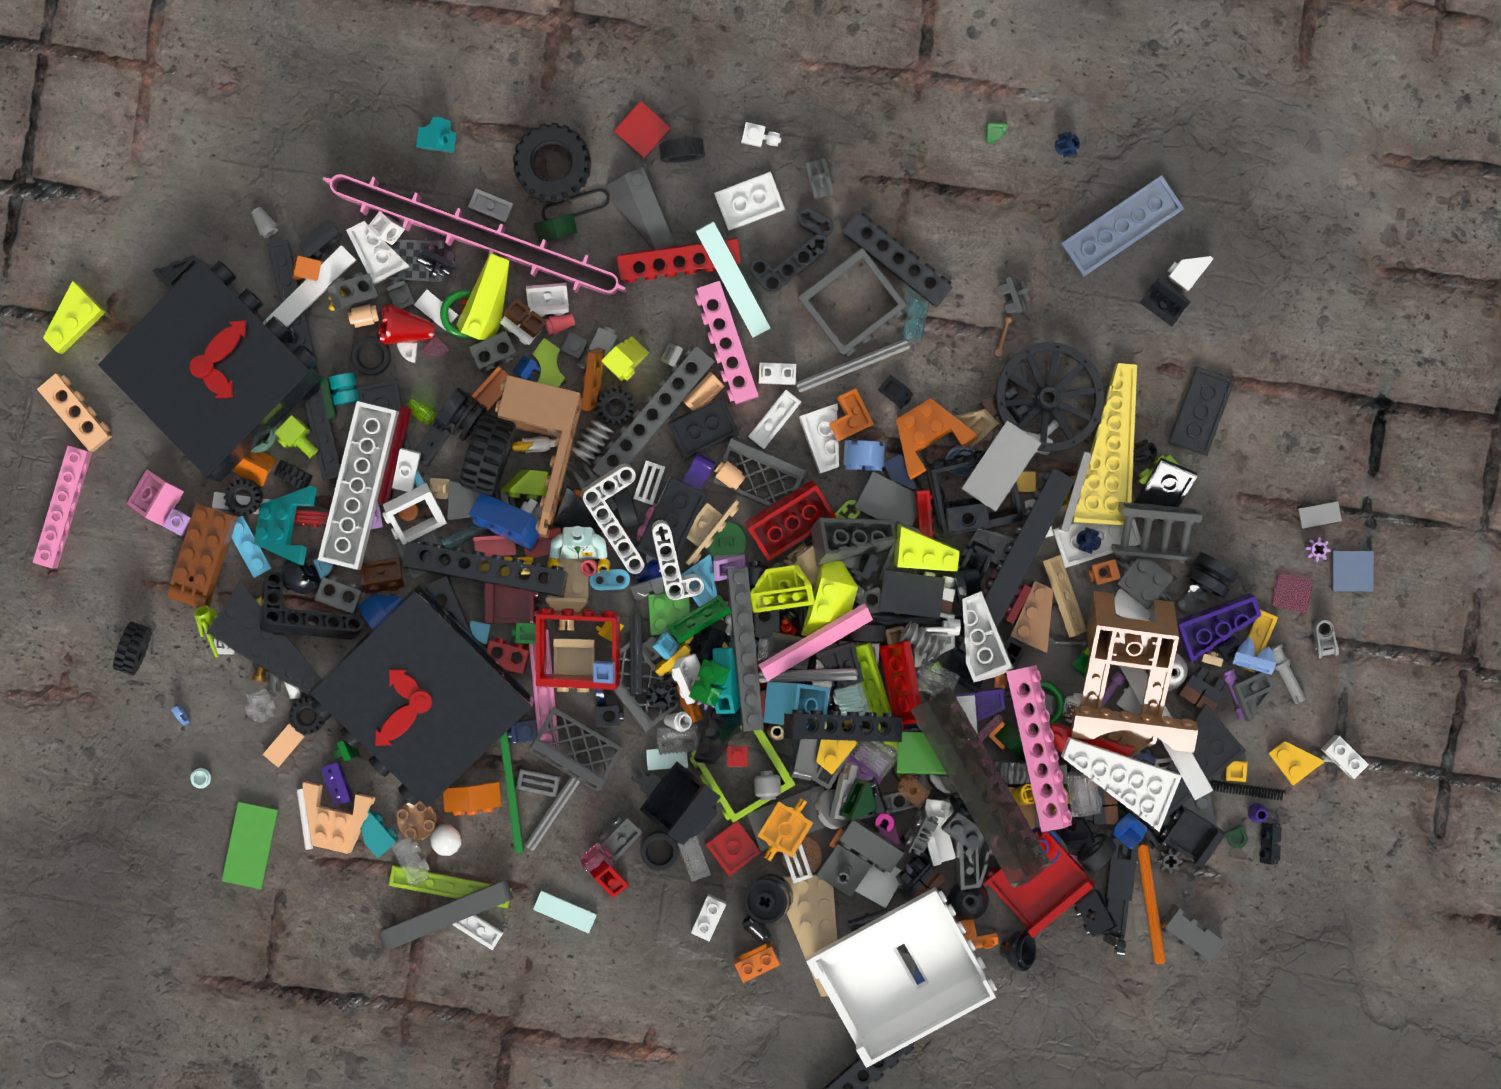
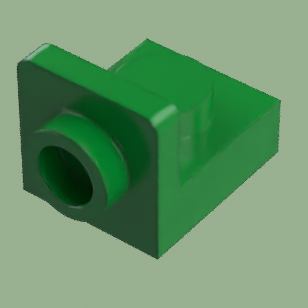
M516 623V627L512 628V639H516L515 643L536 644V624Z

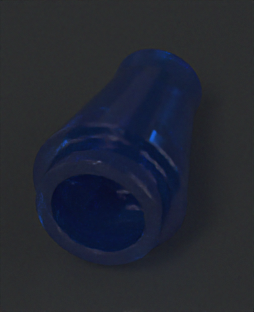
M658 559L651 560L640 573L634 574L638 583L662 577Z

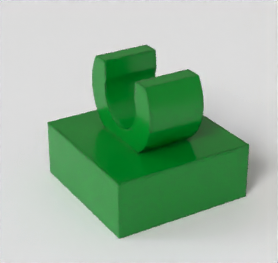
M345 740L336 743L339 749L333 751L335 759L343 757L344 762L360 755L358 749L353 748Z

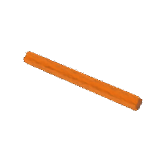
M1147 844L1138 845L1137 853L1153 957L1156 964H1163L1166 962L1149 849Z

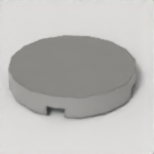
M828 789L820 793L816 798L815 808L819 812L818 817L826 827L839 829L847 825L849 821L830 817L836 791L834 789Z

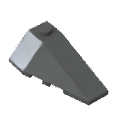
M643 167L629 172L606 185L614 205L624 214L653 249L675 245Z

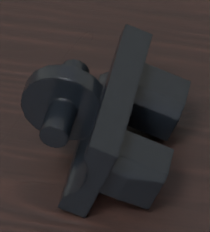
M428 243L417 257L416 262L424 265L425 270L430 271L429 278L434 279L436 275L443 277L445 274L450 276L458 264L455 262V253L445 251L440 256L436 254L438 247Z

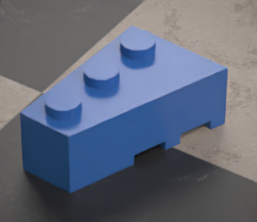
M480 493L469 512L473 523L477 526L486 527L529 551L533 549L540 536L538 534L539 531L536 529L537 521L531 513Z

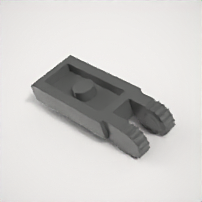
M586 462L582 466L591 477L584 482L578 471H572L582 490L598 479ZM588 492L586 497L589 501H592L596 498V493ZM612 497L605 500L612 512L617 510L616 503ZM601 508L597 513L600 517H604L607 514V510Z

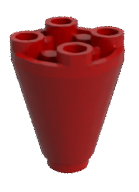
M382 305L381 317H383V324H379L377 332L379 342H382V344L425 341L433 338L434 323H430L429 320L394 305Z

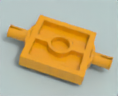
M799 798L794 808L787 807L781 802L777 803L758 834V837L766 841L770 846L764 858H768L771 861L777 851L793 858L813 825V822L806 819L801 813L807 803L805 800L803 801V799Z

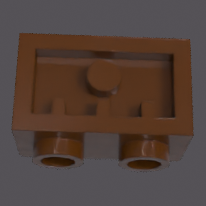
M399 557L362 563L360 576L365 594H377L380 591L386 590L396 591L405 587Z

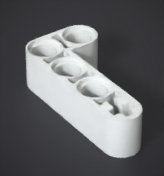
M664 520L655 521L652 525V535L667 596L672 600H679L699 595L704 589L701 577L697 574L681 576L670 527ZM660 526L663 529H667L663 531L665 540H661L660 533L657 532ZM663 546H669L671 551L669 554L664 555L660 553V549ZM669 565L675 567V571L672 574L664 572L665 568ZM693 580L700 582L696 589L689 587V583ZM672 585L680 587L677 593H670L669 588Z

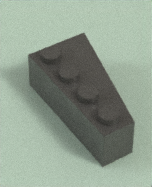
M819 518L811 528L817 565L888 550L897 539L894 520Z

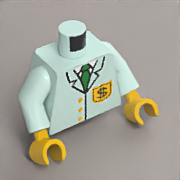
M580 526L565 527L562 534H558L551 540L549 555L551 559L547 562L548 568H551L552 565L559 566L557 558H599L598 573H601V567H606L607 573L609 572L610 561L606 559L608 557L606 541L603 537L595 534L593 528Z

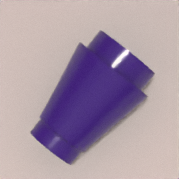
M1260 803L1251 805L1248 809L1249 819L1254 823H1262L1268 817L1267 808ZM1260 811L1263 812V815L1258 817V813Z

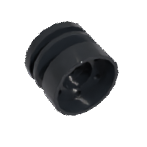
M458 387L442 406L434 422L445 430L454 424L452 435L455 436L462 430L459 439L463 442L468 436L473 434L480 417L486 412L487 407L482 404L475 410L479 401L475 400L468 405L467 402L470 395Z

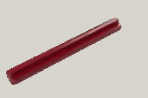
M407 406L400 407L377 500L380 504H385L390 500L399 451L403 447L412 411Z

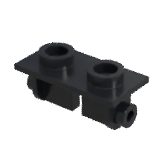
M1262 822L1260 830V863L1273 865L1278 864V860H1281V846L1274 845L1275 842H1281L1282 828L1280 823L1270 824Z

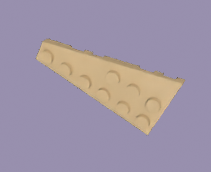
M812 874V878L793 883L791 876L783 877L791 885L793 891V903L786 913L805 959L807 956L837 941L834 888L826 881L817 877V874ZM812 973L821 997L828 996L819 978L816 979Z

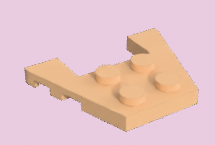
M308 781L303 782L312 845L346 854L351 853L361 832L360 828L369 815V808L374 804L375 797L360 793L356 794L353 813L321 806L323 785Z

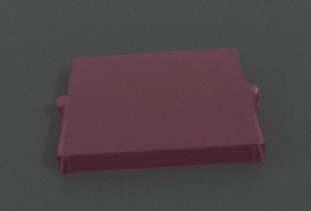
M1278 573L1276 587L1273 588L1274 596L1271 606L1307 613L1309 600L1312 598L1313 580Z

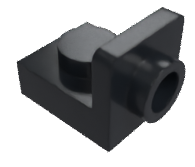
M891 374L878 389L881 394L900 409L906 406L913 396L911 390Z

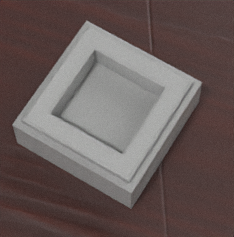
M669 343L660 361L674 367L683 349Z

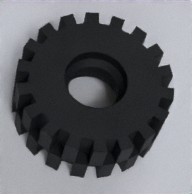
M130 621L117 645V651L113 659V669L132 676L137 673L149 647L148 644L152 635L151 628Z

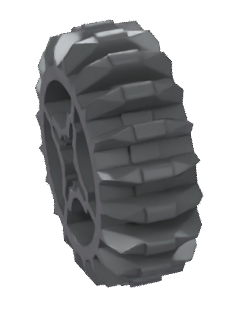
M988 759L981 761L979 773L980 779L984 781L1008 784L1031 783L1026 762Z

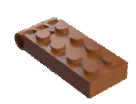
M195 504L170 581L169 598L196 608L210 606L238 516L203 504Z

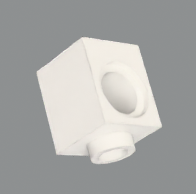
M381 211L378 212L367 226L380 239L391 245L396 242L405 230L394 218Z

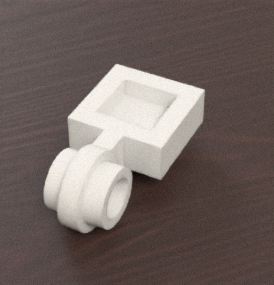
M746 122L741 143L761 147L762 141L767 140L766 144L777 147L778 143H781L780 134L769 131L768 135H764L765 126Z

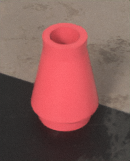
M572 314L548 316V319H545L547 321L545 328L548 335H556L575 325Z

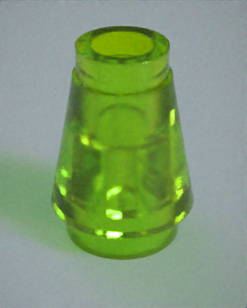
M411 398L406 405L412 409L411 412L422 424H431L437 415V411L434 410L433 406L415 398Z

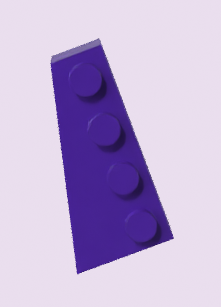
M1249 593L1177 620L1179 636L1187 659L1191 662L1195 661L1200 655L1205 652L1207 653L1215 645L1229 638L1234 632L1241 630L1260 617L1261 612L1255 596Z

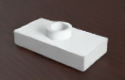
M404 448L400 449L392 488L406 492L414 489L420 452Z

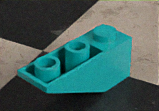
M713 648V661L731 668L724 686L713 684V687L722 689L715 706L716 714L736 713L740 708L733 648Z
M369 808V815L364 820L361 830L364 843L379 858L399 840L396 838L398 835L391 827L387 828L383 823L385 820L377 811L374 813Z

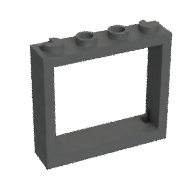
M863 248L798 297L800 303L841 356L845 354L850 356L857 350L856 346L860 342L867 343L874 337L872 335L873 332L877 329L880 332L890 325L888 321L893 317L898 319L905 313L904 308L907 307L906 303ZM863 259L897 303V306L847 345L843 346L809 300Z

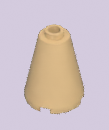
M810 540L812 544L808 546L805 543L800 545L787 556L789 560L784 559V563L786 566L798 564L810 581L812 590H814L820 565L816 563L813 540Z

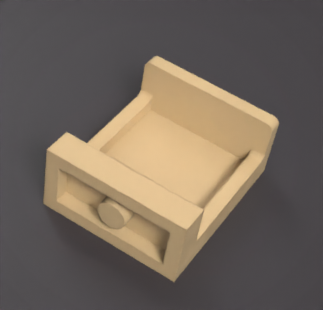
M554 638L553 674L593 676L595 639ZM552 687L557 688V692H569V688ZM577 688V692H589V689Z

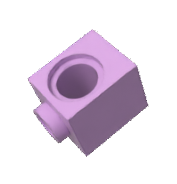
M172 508L163 527L180 536H185L191 516Z

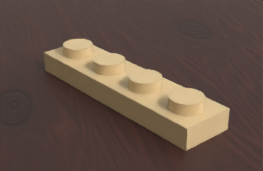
M1061 555L1043 561L1069 638L1086 632L1087 628Z

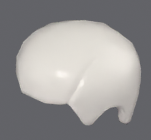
M439 824L430 835V843L436 853L441 856H451L461 846V835L451 824Z

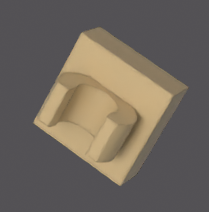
M430 478V490L435 499H448L449 481L451 479Z

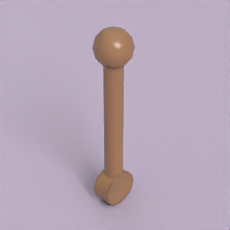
M1011 316L1005 317L1006 323L999 346L994 352L997 357L1003 354L1002 346L1009 324L1013 320Z

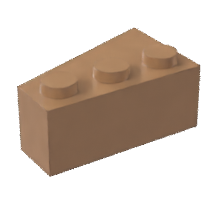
M1032 581L1030 585L1032 590L1013 623L1008 636H1012L1033 648L1047 653L1053 589Z

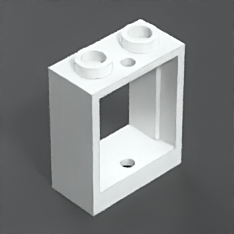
M427 483L383 504L385 512L382 513L387 524L391 523L394 528L391 531L396 540L400 538L403 545L447 524L444 514ZM425 499L434 516L402 531L394 514Z

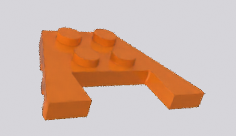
M931 398L896 419L906 468L911 480L926 471L917 453L953 431L963 448L978 439L974 431Z

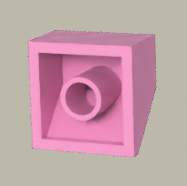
M146 469L127 505L145 518L163 526L172 508H175L181 500L184 491Z

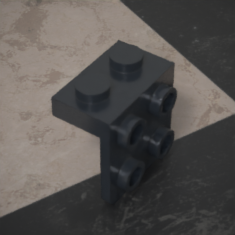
M951 795L949 800L954 812L941 826L942 831L974 851L989 834L986 827L987 824L982 818L983 814L975 807L973 809L970 808L961 797L956 798Z

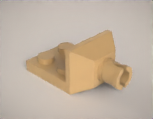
M557 558L559 566L563 567V571L568 573L564 598L548 595L546 602L551 608H554V611L572 608L574 612H580L588 603L589 576H585L581 572V564L587 559ZM559 619L558 630H566V621L567 630H575L574 620Z

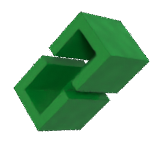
M704 659L697 675L700 677V680H695L689 697L705 705L716 706L722 689L711 687L713 683L724 686L731 668L715 661Z

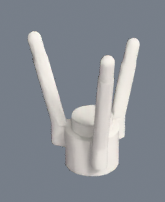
M941 612L940 617L947 619V621L943 620L942 627L926 628L928 632H940L932 633V636L952 637L953 635L959 636L961 623L960 619H955V615Z

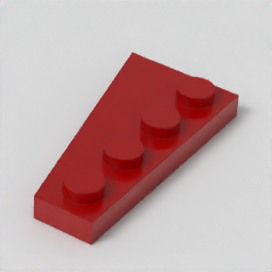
M1054 722L1050 726L1054 733L1053 742L1055 749L1063 752L1068 737L1127 757L1134 750L1133 745L1120 744L1112 739L1107 740L1096 737L1093 740L1074 738L1071 736V727Z

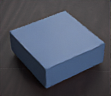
M594 661L593 682L613 684L615 682V662Z

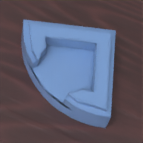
M182 705L171 709L182 725L186 726L191 723Z

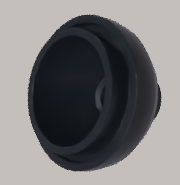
M956 883L949 893V904L955 910L956 916L961 919H977L988 908L989 895L983 885L979 888L961 890L958 883ZM969 897L974 900L971 905L966 903V899Z
M1026 930L1017 931L1006 942L1003 941L1001 943L1000 955L1002 958H1006L1009 965L1015 970L1027 971L1035 961V940Z

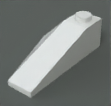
M982 592L962 599L966 664L973 682L993 678L1013 670L1014 668Z

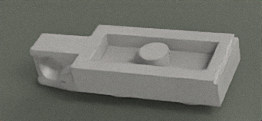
M845 763L834 795L830 813L831 818L850 821V819L840 816V812L855 778H857L858 766L855 764Z

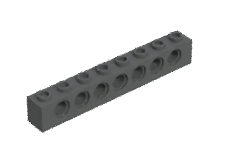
M698 346L694 349L690 347L683 355L686 359L681 365L677 363L670 371L672 373L671 377L668 380L664 378L657 386L660 390L655 396L651 394L645 400L646 406L642 411L638 409L631 417L634 421L629 426L624 425L618 433L620 435L616 442L612 440L605 448L607 453L603 457L599 455L593 462L594 468L592 470L601 477L621 464L630 465L715 364V361ZM689 363H694L697 366V371L693 374H689L685 370ZM677 378L684 381V386L681 389H675L672 385L673 381ZM663 394L671 396V402L667 405L660 403L659 399ZM651 409L658 412V417L655 420L647 418V412ZM636 425H643L645 427L643 435L637 436L634 434V427ZM624 440H629L632 443V448L629 451L621 449V443ZM610 456L618 457L619 463L617 466L610 467L608 465V458ZM606 481L609 485H613V481Z

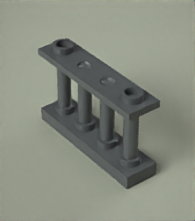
M1119 502L1118 511L1125 519L1120 545L1112 544L1111 546L1117 556L1122 558L1141 556L1175 559L1180 563L1195 560L1191 551L1187 550L1192 525L1195 522L1201 523L1202 514L1198 509ZM1135 517H1142L1144 519L1140 546H1129L1132 521ZM1155 519H1163L1164 521L1160 548L1148 547L1152 522ZM1175 521H1182L1184 523L1179 550L1168 549L1172 523Z

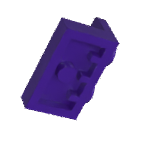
M338 761L322 767L321 770L333 805L353 800L341 762Z

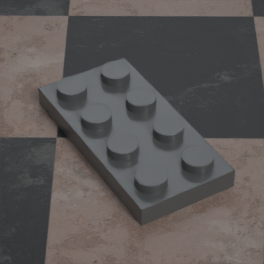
M822 785L778 801L792 808L795 807L799 798L807 802L801 811L806 819L813 822L807 834L826 827L818 817L819 812L815 808L817 796L825 791ZM778 802L747 814L761 852L768 850L770 846L766 841L759 838L758 834Z

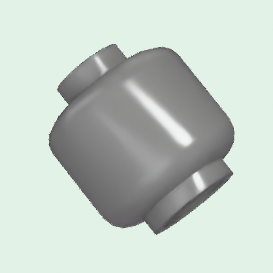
M761 771V775L754 778L755 795L760 797V800L776 799V796L781 793L780 777L773 775V771Z

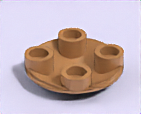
M421 801L415 805L406 802L396 815L397 826L400 832L410 840L425 839L432 834L437 823L433 807L430 805L427 808Z

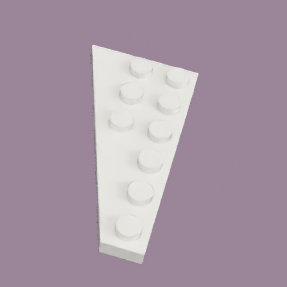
M1068 737L1061 756L1127 808L1131 809L1140 818L1148 822L1157 831H1160L1182 776L1179 773Z

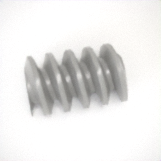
M593 420L590 421L593 428H585L588 435L581 434L584 441H576L579 448L572 447L575 455L590 465L591 463L588 459H596L593 452H601L597 446H605L602 439H610L607 432L614 433V431L601 422Z
M911 621L905 626L899 642L904 640L910 641V644H913V652L919 648L920 656L926 652V660H929L931 657H934V660H936L945 646V640L941 639L938 641V636H932L931 632H925V628H918V624H911Z

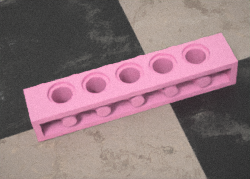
M720 281L697 288L698 293L694 294L697 305H702L704 313H701L704 325H709L711 332L707 334L710 343H715L717 348L714 355L717 363H722L724 370L720 371L723 381H728L730 389L727 390L730 402L734 401L735 405L759 397ZM710 300H715L719 304L718 308L714 311L707 308V303ZM717 319L725 322V327L721 330H717L713 326L714 321ZM724 338H728L732 342L731 347L728 349H723L720 346V341ZM731 357L738 360V365L735 368H729L726 364V361ZM740 376L744 379L745 383L742 387H735L733 385L735 377Z
M67 446L33 563L49 568H58L92 452Z

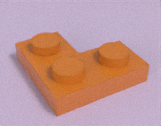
M856 388L837 397L845 416L829 423L838 442L874 425Z

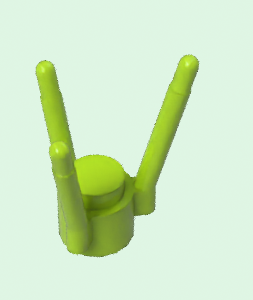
M201 606L195 610L193 615L197 622L200 637L204 636L203 628L205 633H207L208 627L214 622V617L217 618L218 614L215 608L210 609L208 606ZM206 634L214 656L217 658L219 655L214 641L210 635Z

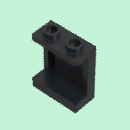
M1183 805L1172 813L1171 821L1167 826H1163L1159 833V839L1163 845L1168 844L1194 860L1195 865L1200 868L1204 867L1225 837L1221 828Z

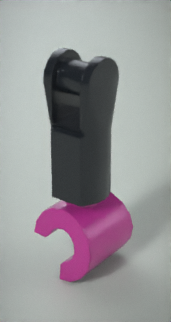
M873 777L872 780L867 782L870 783L871 789L876 787L878 792L873 794L877 808L874 810V814H878L875 824L878 826L883 819H887L889 822L887 831L889 832L895 826V819L891 814L885 812L888 810L876 777Z

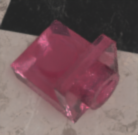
M598 842L580 857L583 869L588 873L597 868L603 860L610 866L614 865L611 850L606 846L603 848Z

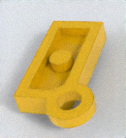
M694 636L680 643V646L670 659L665 660L663 658L655 665V672L660 677L665 673L667 675L671 673L678 658L690 655L691 647L688 644Z

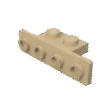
M734 499L723 514L707 502L705 503L687 536V539L697 546L685 561L687 565L695 564L702 556L700 551L704 547L707 549L714 541L712 536L716 531L720 533L727 524L724 522L729 515L733 517L738 511L739 507L737 505L739 501Z

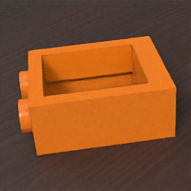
M769 941L735 957L734 965L744 983L780 966V959L772 942Z

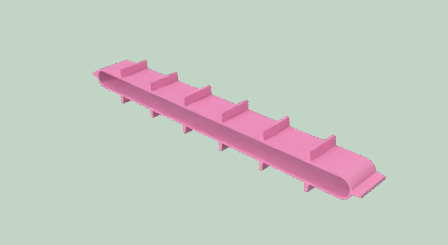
M342 174L335 175L332 179L323 177V180L330 185L331 190L338 197L361 205L360 212L367 216L370 209L377 212L381 211L391 217L404 221L403 228L406 231H409L413 224L446 236L445 243L450 247L454 240L487 251L489 254L493 253L532 268L531 275L534 278L538 271L574 283L573 290L575 293H578L580 286L608 296L614 295L618 291L624 293L627 291L625 287L619 285L618 278L613 273L589 265L590 259L588 255H585L583 262L546 249L548 243L544 239L539 247L504 234L505 227L503 224H500L496 231L463 219V212L459 208L455 215L422 204L420 203L421 197L416 192L411 200L378 188L379 181L375 177H372L369 184ZM341 181L354 183L611 277L616 280V286L609 291L341 194L337 192V185Z

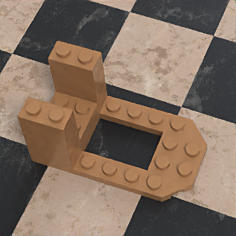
M507 375V379L502 381L500 392H503L502 399L497 401L495 412H498V417L513 422L516 429L556 438L555 447L558 448L556 456L552 455L550 467L553 470L551 476L547 475L545 487L548 490L546 496L542 495L540 502L542 515L541 518L538 517L536 524L540 537L548 538L550 534L548 525L552 526L581 413V394Z
M1093 591L1086 626L1089 662L1080 706L1101 709L1110 664L1150 670L1140 714L1147 713L1152 716L1162 717L1179 640L1174 602L1154 600L1150 621L1116 617L1114 594ZM1135 730L1113 731L1098 736L1107 740H1116L1120 744L1133 745L1134 750L1129 756L1130 758L1138 755L1139 751L1145 747H1151L1156 744L1157 737Z

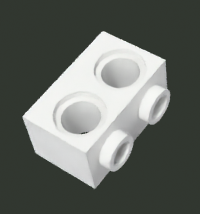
M1334 735L1321 748L1350 778L1355 779L1369 765L1338 735Z
M708 894L691 933L710 941L725 909L726 901Z

